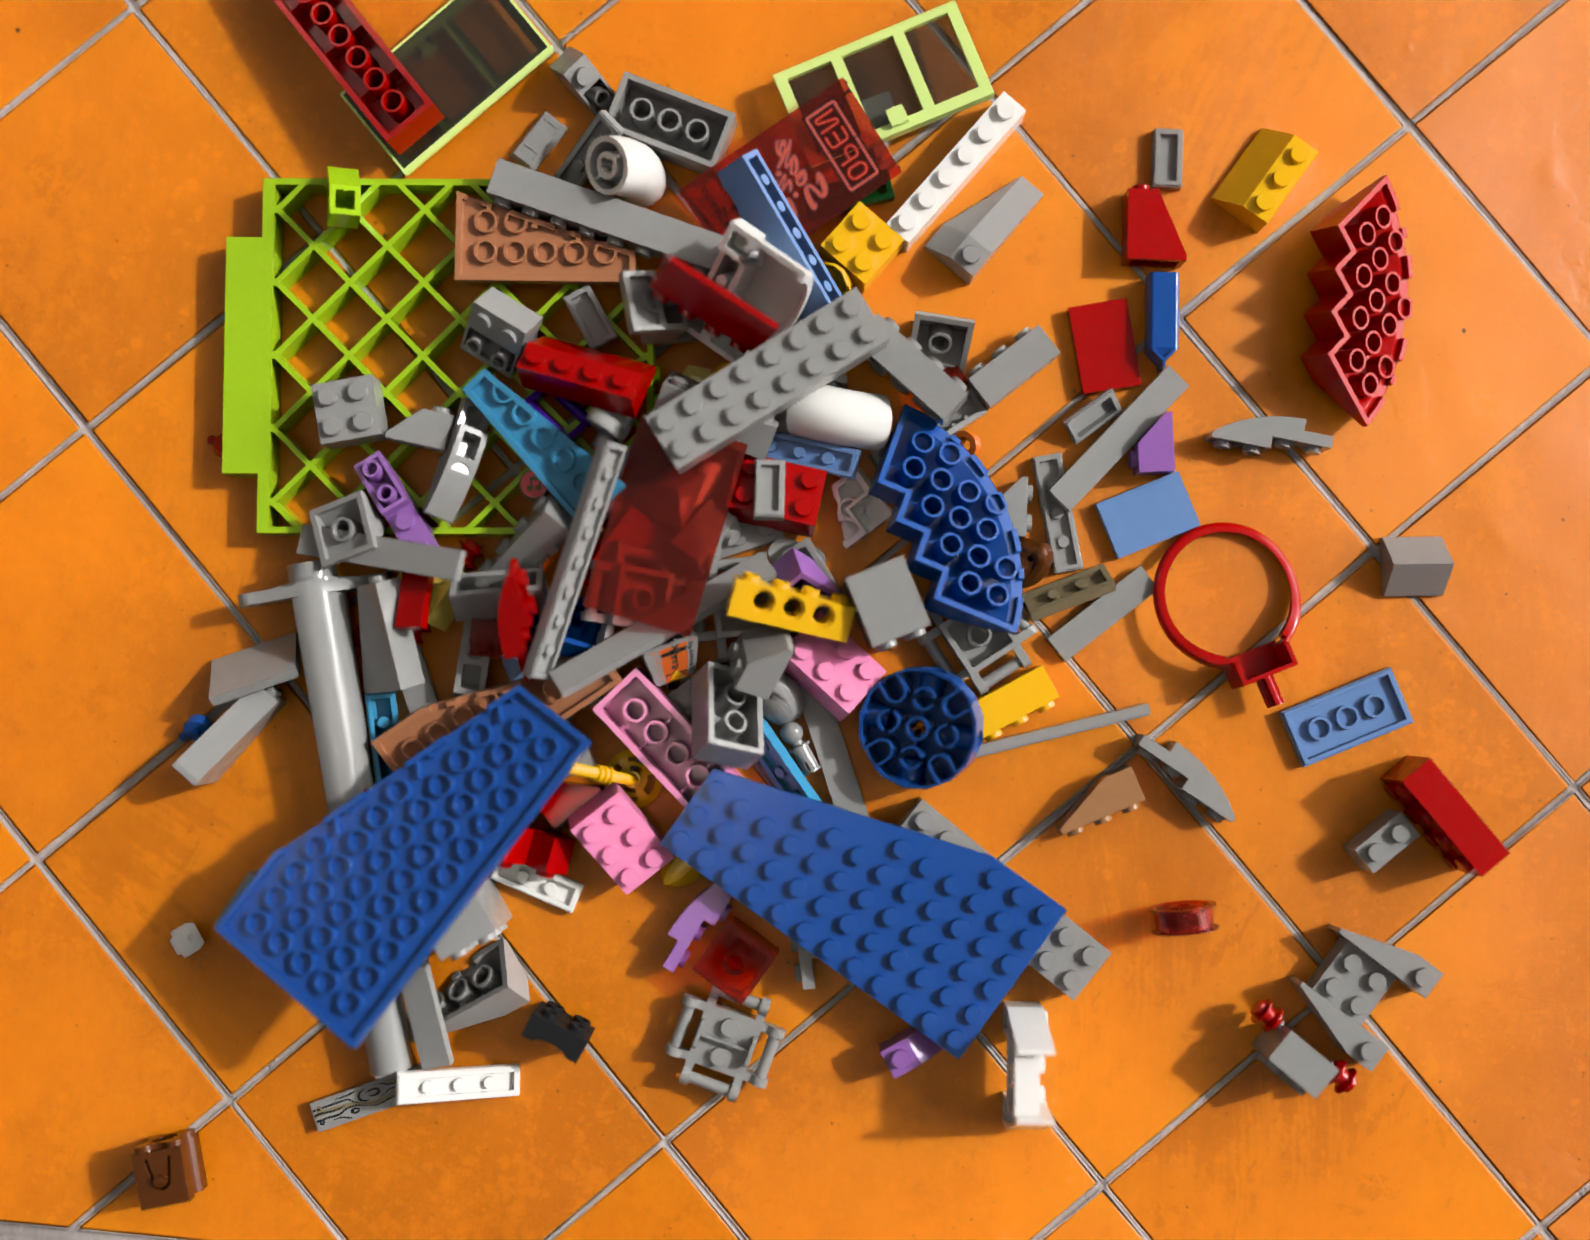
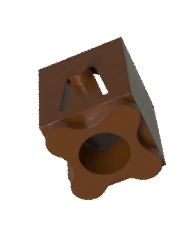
M195 1128L148 1137L145 1143L134 1147L135 1154L132 1155L141 1211L189 1202L195 1197V1193L204 1190L208 1186L199 1133H195Z

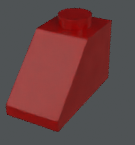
M563 781L540 811L553 828L556 829L566 822L571 814L605 788L603 785Z

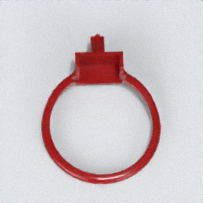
M1218 522L1205 524L1186 532L1167 549L1155 573L1153 602L1162 630L1172 644L1190 659L1205 666L1223 670L1232 689L1256 682L1267 709L1282 704L1284 700L1273 674L1298 665L1289 641L1299 623L1301 598L1298 582L1291 564L1273 541L1253 528L1244 525ZM1213 533L1243 534L1259 541L1275 555L1282 565L1290 588L1289 613L1282 630L1278 634L1281 639L1278 642L1275 640L1227 660H1225L1226 656L1210 653L1188 641L1171 620L1165 598L1167 575L1176 556L1195 539Z

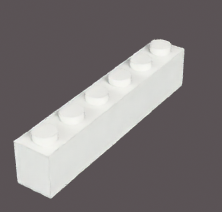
M1005 91L886 223L905 239L903 244L905 252L913 246L1022 123L1026 109Z

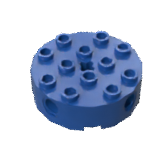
M913 666L887 675L868 692L859 713V740L863 750L866 751L868 759L873 763V767L883 778L903 788L929 789L956 778L974 761L983 742L984 716L975 693L960 677L939 667ZM920 721L926 727L924 732H921V728L917 726V723Z

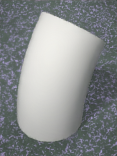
M599 136L589 146L585 160L586 173L596 191L603 195H616L622 201L643 208L655 204L662 198L667 188V175L663 162L650 147L637 140L623 136Z
M825 385L787 409V430L790 434L812 440L879 451L886 444L891 431L892 408L886 395Z

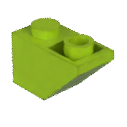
M327 166V226L358 229L361 218L358 169Z

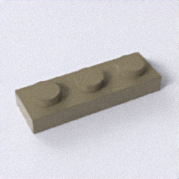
M1100 564L1023 593V606L1032 622L1114 592L1116 591L1115 582L1104 564Z

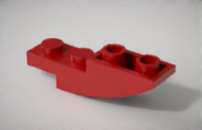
M517 558L510 559L506 569L499 599L498 634L504 659L517 657L523 673L534 639L532 628L533 616L538 610L534 595L529 596L527 590L529 586L527 572L524 568L520 569ZM523 675L525 682L537 680Z

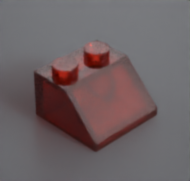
M731 914L695 964L693 970L742 1006L777 958L780 948L734 914Z

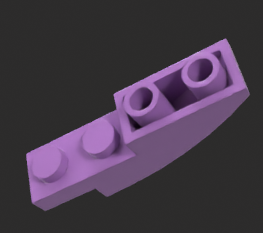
M380 450L354 466L378 510L387 519L398 540L439 546L433 536L434 532Z
M712 883L688 904L668 932V935L677 939V942L664 962V968L672 973L677 965L683 968L691 954L687 950L692 940L698 942L707 927L702 924L703 921L715 926L718 919L724 922L732 908L728 904L732 897L729 893L715 883Z

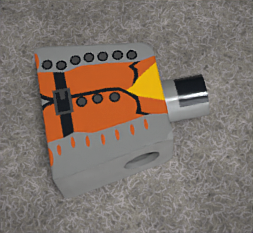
M692 626L640 655L655 686L660 687L664 685L669 690L677 689L681 685V678L692 675L696 671L698 636Z

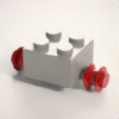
M1271 998L1266 1000L1260 999L1253 1005L1250 1011L1252 1014L1251 1022L1257 1023L1261 1021L1263 1023L1261 1027L1262 1032L1251 1044L1258 1051L1255 1057L1300 1095L1304 1096L1308 1092L1316 1099L1325 1087L1332 1083H1335L1334 1091L1337 1094L1350 1092L1357 1084V1070L1355 1068L1346 1070V1061L1344 1059L1334 1062L1326 1060L1291 1029L1286 1027L1283 1021L1284 1009L1282 1007L1272 1008L1273 1000Z

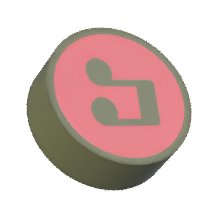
M532 470L526 471L521 476L519 488L524 496L531 500H537L542 494L545 497L548 495L549 490Z

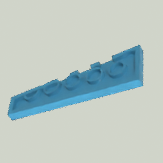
M483 369L462 390L573 518L593 457L492 373ZM617 478L610 501L627 487L619 478Z

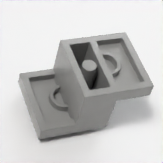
M656 270L622 271L618 274L629 335L640 334L642 345L695 343L698 341L697 338L687 332L689 329L688 319L677 312L680 306L671 300L665 305L651 296L653 289L647 286Z

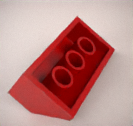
M667 253L647 286L653 289L651 296L665 305L671 300L680 306L677 310L678 313L692 322L695 317L701 319L706 323L703 329L717 338L723 333L732 339L729 345L745 354L747 349L752 351L764 344L780 325L675 256Z
M547 336L529 341L516 365L523 388L634 419L657 370L656 366Z

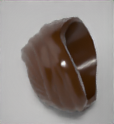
M1020 538L1022 549L1020 558L1022 568L1024 569L1022 589L1031 587L1041 581L1051 567L1053 551L1050 545L1043 541L1038 542L1030 538Z

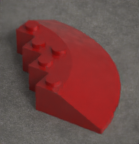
M1387 175L1381 176L1332 210L1310 231L1323 257L1307 273L1319 299L1303 316L1316 341L1300 359L1313 382L1362 427H1367L1386 401L1383 396L1388 386L1394 385L1397 376L1394 372L1397 363L1403 361L1408 339L1402 338L1404 320L1412 318L1413 301L1408 297V279L1413 278L1411 255H1406L1404 238H1407L1408 234L1406 227L1401 228L1396 211H1399L1401 208Z

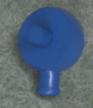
M201 714L191 715L184 723V731L179 734L180 740L187 741L190 738L197 741L213 725V722Z

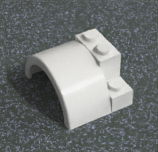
M740 218L730 222L718 246L720 252L707 278L780 324L767 340L769 341L795 325L810 296L813 286V275L806 268L765 241L766 235ZM695 317L693 322L688 319L689 329L687 332L730 363L751 352L747 349L745 354L730 346L729 343L732 339L723 333L717 338L703 329L706 323L701 319Z

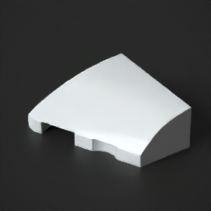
M860 467L857 468L855 480L842 477L832 485L833 496L838 505L837 517L838 522H841L844 541L842 542L845 549H849L890 519L893 512L886 501L868 494L872 482Z

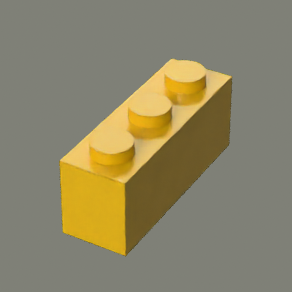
M1038 665L977 698L984 716L983 738L987 742L1003 734L1001 728L1009 724L1016 727L1029 720L1027 714L1036 709L1039 713H1042L1055 706L1053 700L1060 696L1043 665Z

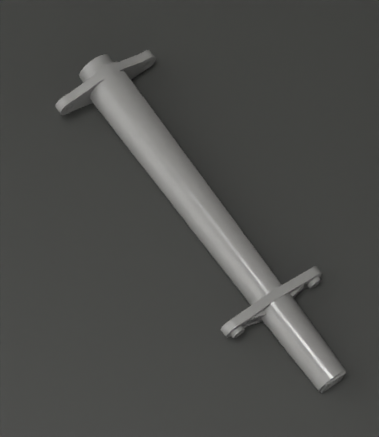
M320 560L287 566L289 583L237 596L239 608L292 602L329 814H331L352 798L364 792V788L370 789L374 786L347 593L357 592V586L368 584V577L386 573L387 579H390L391 573L338 576L337 565L325 569L322 568ZM402 991L364 1039L370 1074L375 1076V1079L394 1076L396 1071H407L413 1066L405 1001Z

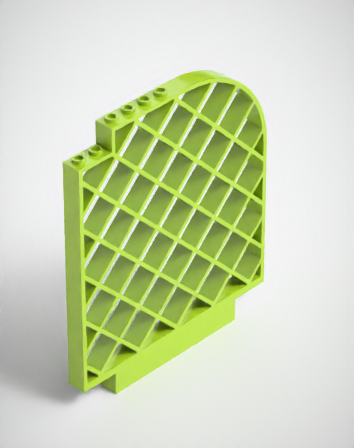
M263 178L262 237H226L222 474L230 477H257L256 533L265 536H300L302 524L304 523L286 505L316 476L339 499L348 495L323 470L344 448L330 450L324 447L312 459L288 434L314 407L312 384L289 360L319 331L344 356L316 384L343 379L355 367L364 375L372 374L376 377L361 361L394 330L418 356L387 387L382 382L381 387L385 408L392 403L406 418L413 415V413L397 397L428 366L455 392L440 406L450 409L451 415L459 408L463 398H469L462 390L463 387L483 369L488 370L492 374L497 371L484 363L459 388L433 362L465 331L473 306L472 303L459 315L435 290L455 270V248L424 278L399 254L431 222L455 245V236L437 216L456 199V191L467 195H477L481 200L493 203L486 192L491 179L360 178L362 194L360 223L383 246L350 278L327 253L352 228L329 226L314 241L291 218L315 194H327V178ZM387 194H404L420 211L387 242L364 217ZM414 194L436 195L424 205ZM284 222H287L310 246L283 271ZM323 258L345 283L313 313L290 288ZM395 258L419 283L386 314L362 289ZM492 283L482 293L484 294L488 289L494 287L522 304L508 290L512 284ZM565 284L537 312V314L544 317L539 329L544 336L557 339L544 324L566 304L563 297L582 288L584 285ZM282 293L308 317L283 344ZM358 294L382 319L349 350L326 324ZM431 294L455 320L422 351L398 325ZM622 301L606 316L618 338L638 357L636 361L653 365L657 368L647 391L648 415L653 412L659 396L656 395V383H661V366L656 365V344L647 345V352H643L617 326L625 317ZM585 338L578 344L590 348ZM282 366L307 392L280 418ZM516 372L513 378L521 385L519 375ZM524 388L528 392V394L523 398V400L535 391ZM544 399L539 403L565 429L566 433L571 432L580 424L575 419L569 425ZM589 406L585 411L589 413L592 407ZM636 418L633 426L638 431L624 444L627 446V450L641 434L650 441L654 435L648 425L643 426ZM489 421L488 426L491 430L487 433L489 436L482 456L501 438L520 458ZM580 437L577 442L593 457L595 451ZM281 439L306 466L279 491ZM370 443L360 445L369 455L377 452ZM401 444L387 458V461L416 502L420 511L423 512L429 491L421 496L396 471L418 447ZM660 453L657 455L652 454L646 462V469H634L631 473L634 476L652 475L654 469H659ZM527 466L496 498L474 476L471 484L490 504L466 527H452L448 522L430 516L440 526L431 527L434 532L433 536L512 537L516 533L513 531V528L483 526L498 512L513 526L517 524L518 520L504 506L520 491V478L526 471L531 469ZM363 482L352 492L355 493L361 490L364 491L367 497L370 495ZM625 488L619 493L623 498H625ZM278 513L292 527H278ZM617 516L613 520L610 519V526L617 518ZM391 527L385 528L383 536L397 537ZM603 528L604 531L600 537H603L609 528Z

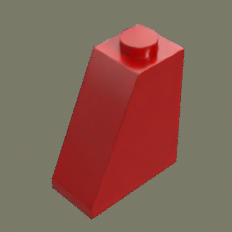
M1144 184L1128 188L1123 196L1121 266L1180 268L1187 261V254L1159 189H1150L1149 185Z

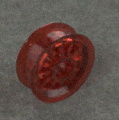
M1180 900L1152 905L1148 908L1150 912H1153L1155 928L1151 930V933L1158 936H1187L1217 930L1219 924L1214 923L1212 907L1216 905V902L1212 900Z

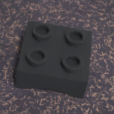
M542 1001L532 1013L521 1035L530 1040L538 1039L552 1043L564 1053L566 1059L577 1063L595 1028L590 1026L591 1022L580 1015L573 1017L563 1012L564 1008L558 1003Z

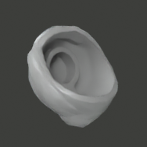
M782 673L769 699H763V716L767 721L776 725H784L785 723L795 721L801 717L804 711L805 702L800 686L788 673Z

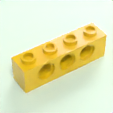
M743 571L742 575L734 574L725 606L728 616L847 643L856 611L855 605L852 601H849L850 597L840 593H832L831 596L822 595L819 589L810 586H802V590L790 587V582L773 578L772 582L760 580V575ZM757 593H768V601L762 605L755 604L753 599ZM796 599L799 601V605L794 611L788 612L783 609L787 600ZM817 607H828L825 617L820 619L813 617V612Z

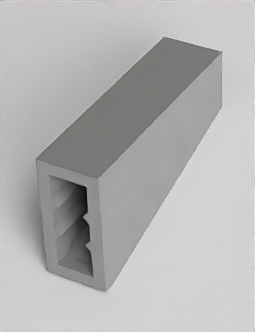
M386 573L368 577V584L357 586L365 694L400 691L425 683L413 630H399L394 627L401 586L400 577L387 579Z
M275 685L240 697L174 762L172 767L194 786L217 782L287 703L281 696L283 694L281 689Z

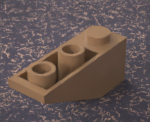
M1124 765L1098 776L1055 826L1057 832L1071 837L1083 832V826L1094 822L1095 825H1100L1111 820V814L1120 810L1124 814L1140 807L1138 803L1146 799L1132 766Z

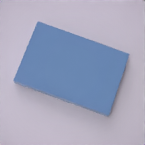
M1178 471L1094 505L1116 559L1201 526Z

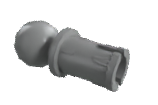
M795 721L782 725L780 728L781 738L784 742L792 745L788 752L790 754L793 753L804 776L820 769L821 766L808 745L810 741L802 740V726Z

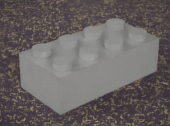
M626 71L623 74L608 112L625 130V133L622 135L623 137H629L647 145L660 159L712 179L718 176L717 172L720 171L737 128L736 113Z

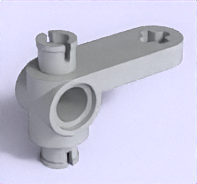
M592 407L586 419L598 431V434L591 444L597 447L599 438L622 443L629 434L635 419L602 409L600 411Z

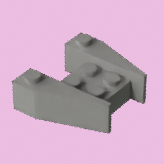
M1329 924L1327 928L1340 938L1306 984L1292 975L1289 977V980L1334 1045L1372 1072L1390 1047L1361 1025L1395 979L1412 992L1427 998L1443 976V973L1421 956L1406 949Z

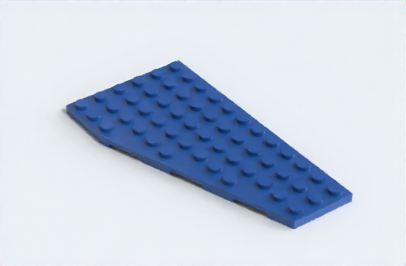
M517 685L449 735L441 737L406 761L405 765L366 792H361L323 818L322 822L284 848L275 851L214 929L352 1049L358 1048L593 742L524 687Z
M716 768L711 771L660 842L663 847L957 1059H960L1067 911L1066 908L991 854L976 851L806 796L755 782Z

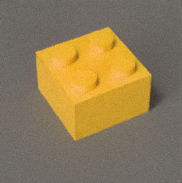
M859 201L820 245V255L828 262L840 264L849 272L853 284L864 293L903 249L905 239Z

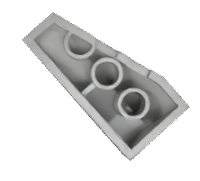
M1020 176L944 223L925 245L924 249L970 285L1044 194L1024 177Z
M501 938L478 951L472 957L473 963L463 972L458 970L451 976L453 981L443 991H437L447 1033L505 1016L530 1002L528 977L505 938ZM410 1024V1041L415 1043V1039Z

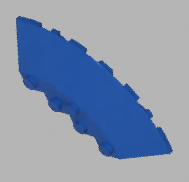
M905 404L877 466L868 491L869 495L895 505L886 532L913 543L906 564L911 573L931 581L923 603L926 610L950 620L1015 635L1018 631L1023 608L1022 580L1024 579V569L1022 568L1020 552H1022L1017 529H1014L1008 514V505L1002 493L997 491L992 480L987 475L988 470L975 454L971 455L960 444L961 440L954 434L951 436L939 427L934 419Z

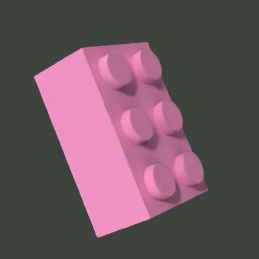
M820 610L814 618L820 619L826 615ZM801 632L792 640L794 653L784 670L840 722L887 672L849 636L847 643Z
M617 783L608 785L568 817L570 831L626 895L675 858L672 852L660 844L664 837Z

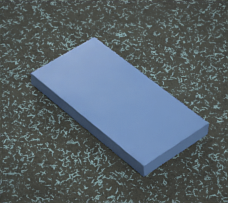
M1386 667L1278 712L1301 767H1307L1414 722L1391 667Z

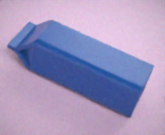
M1150 272L1145 278L1144 353L1157 366V372H1161L1166 366V360L1178 349L1179 272Z

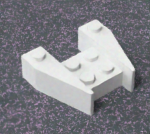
M1003 1001V1032L1007 1037L1006 1091H1002V1122L1006 1130H1044L1055 1125V1119L1045 1101V1088L1040 1086V1073H1045L1044 1055L1055 1056V1047L1048 1026V1012L1044 1010L1039 1001Z

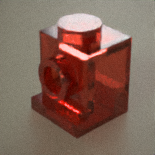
M472 618L469 656L500 659L501 646L498 634V621Z

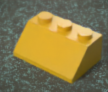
M1261 128L1210 200L1258 233L1270 221L1319 151L1295 134Z

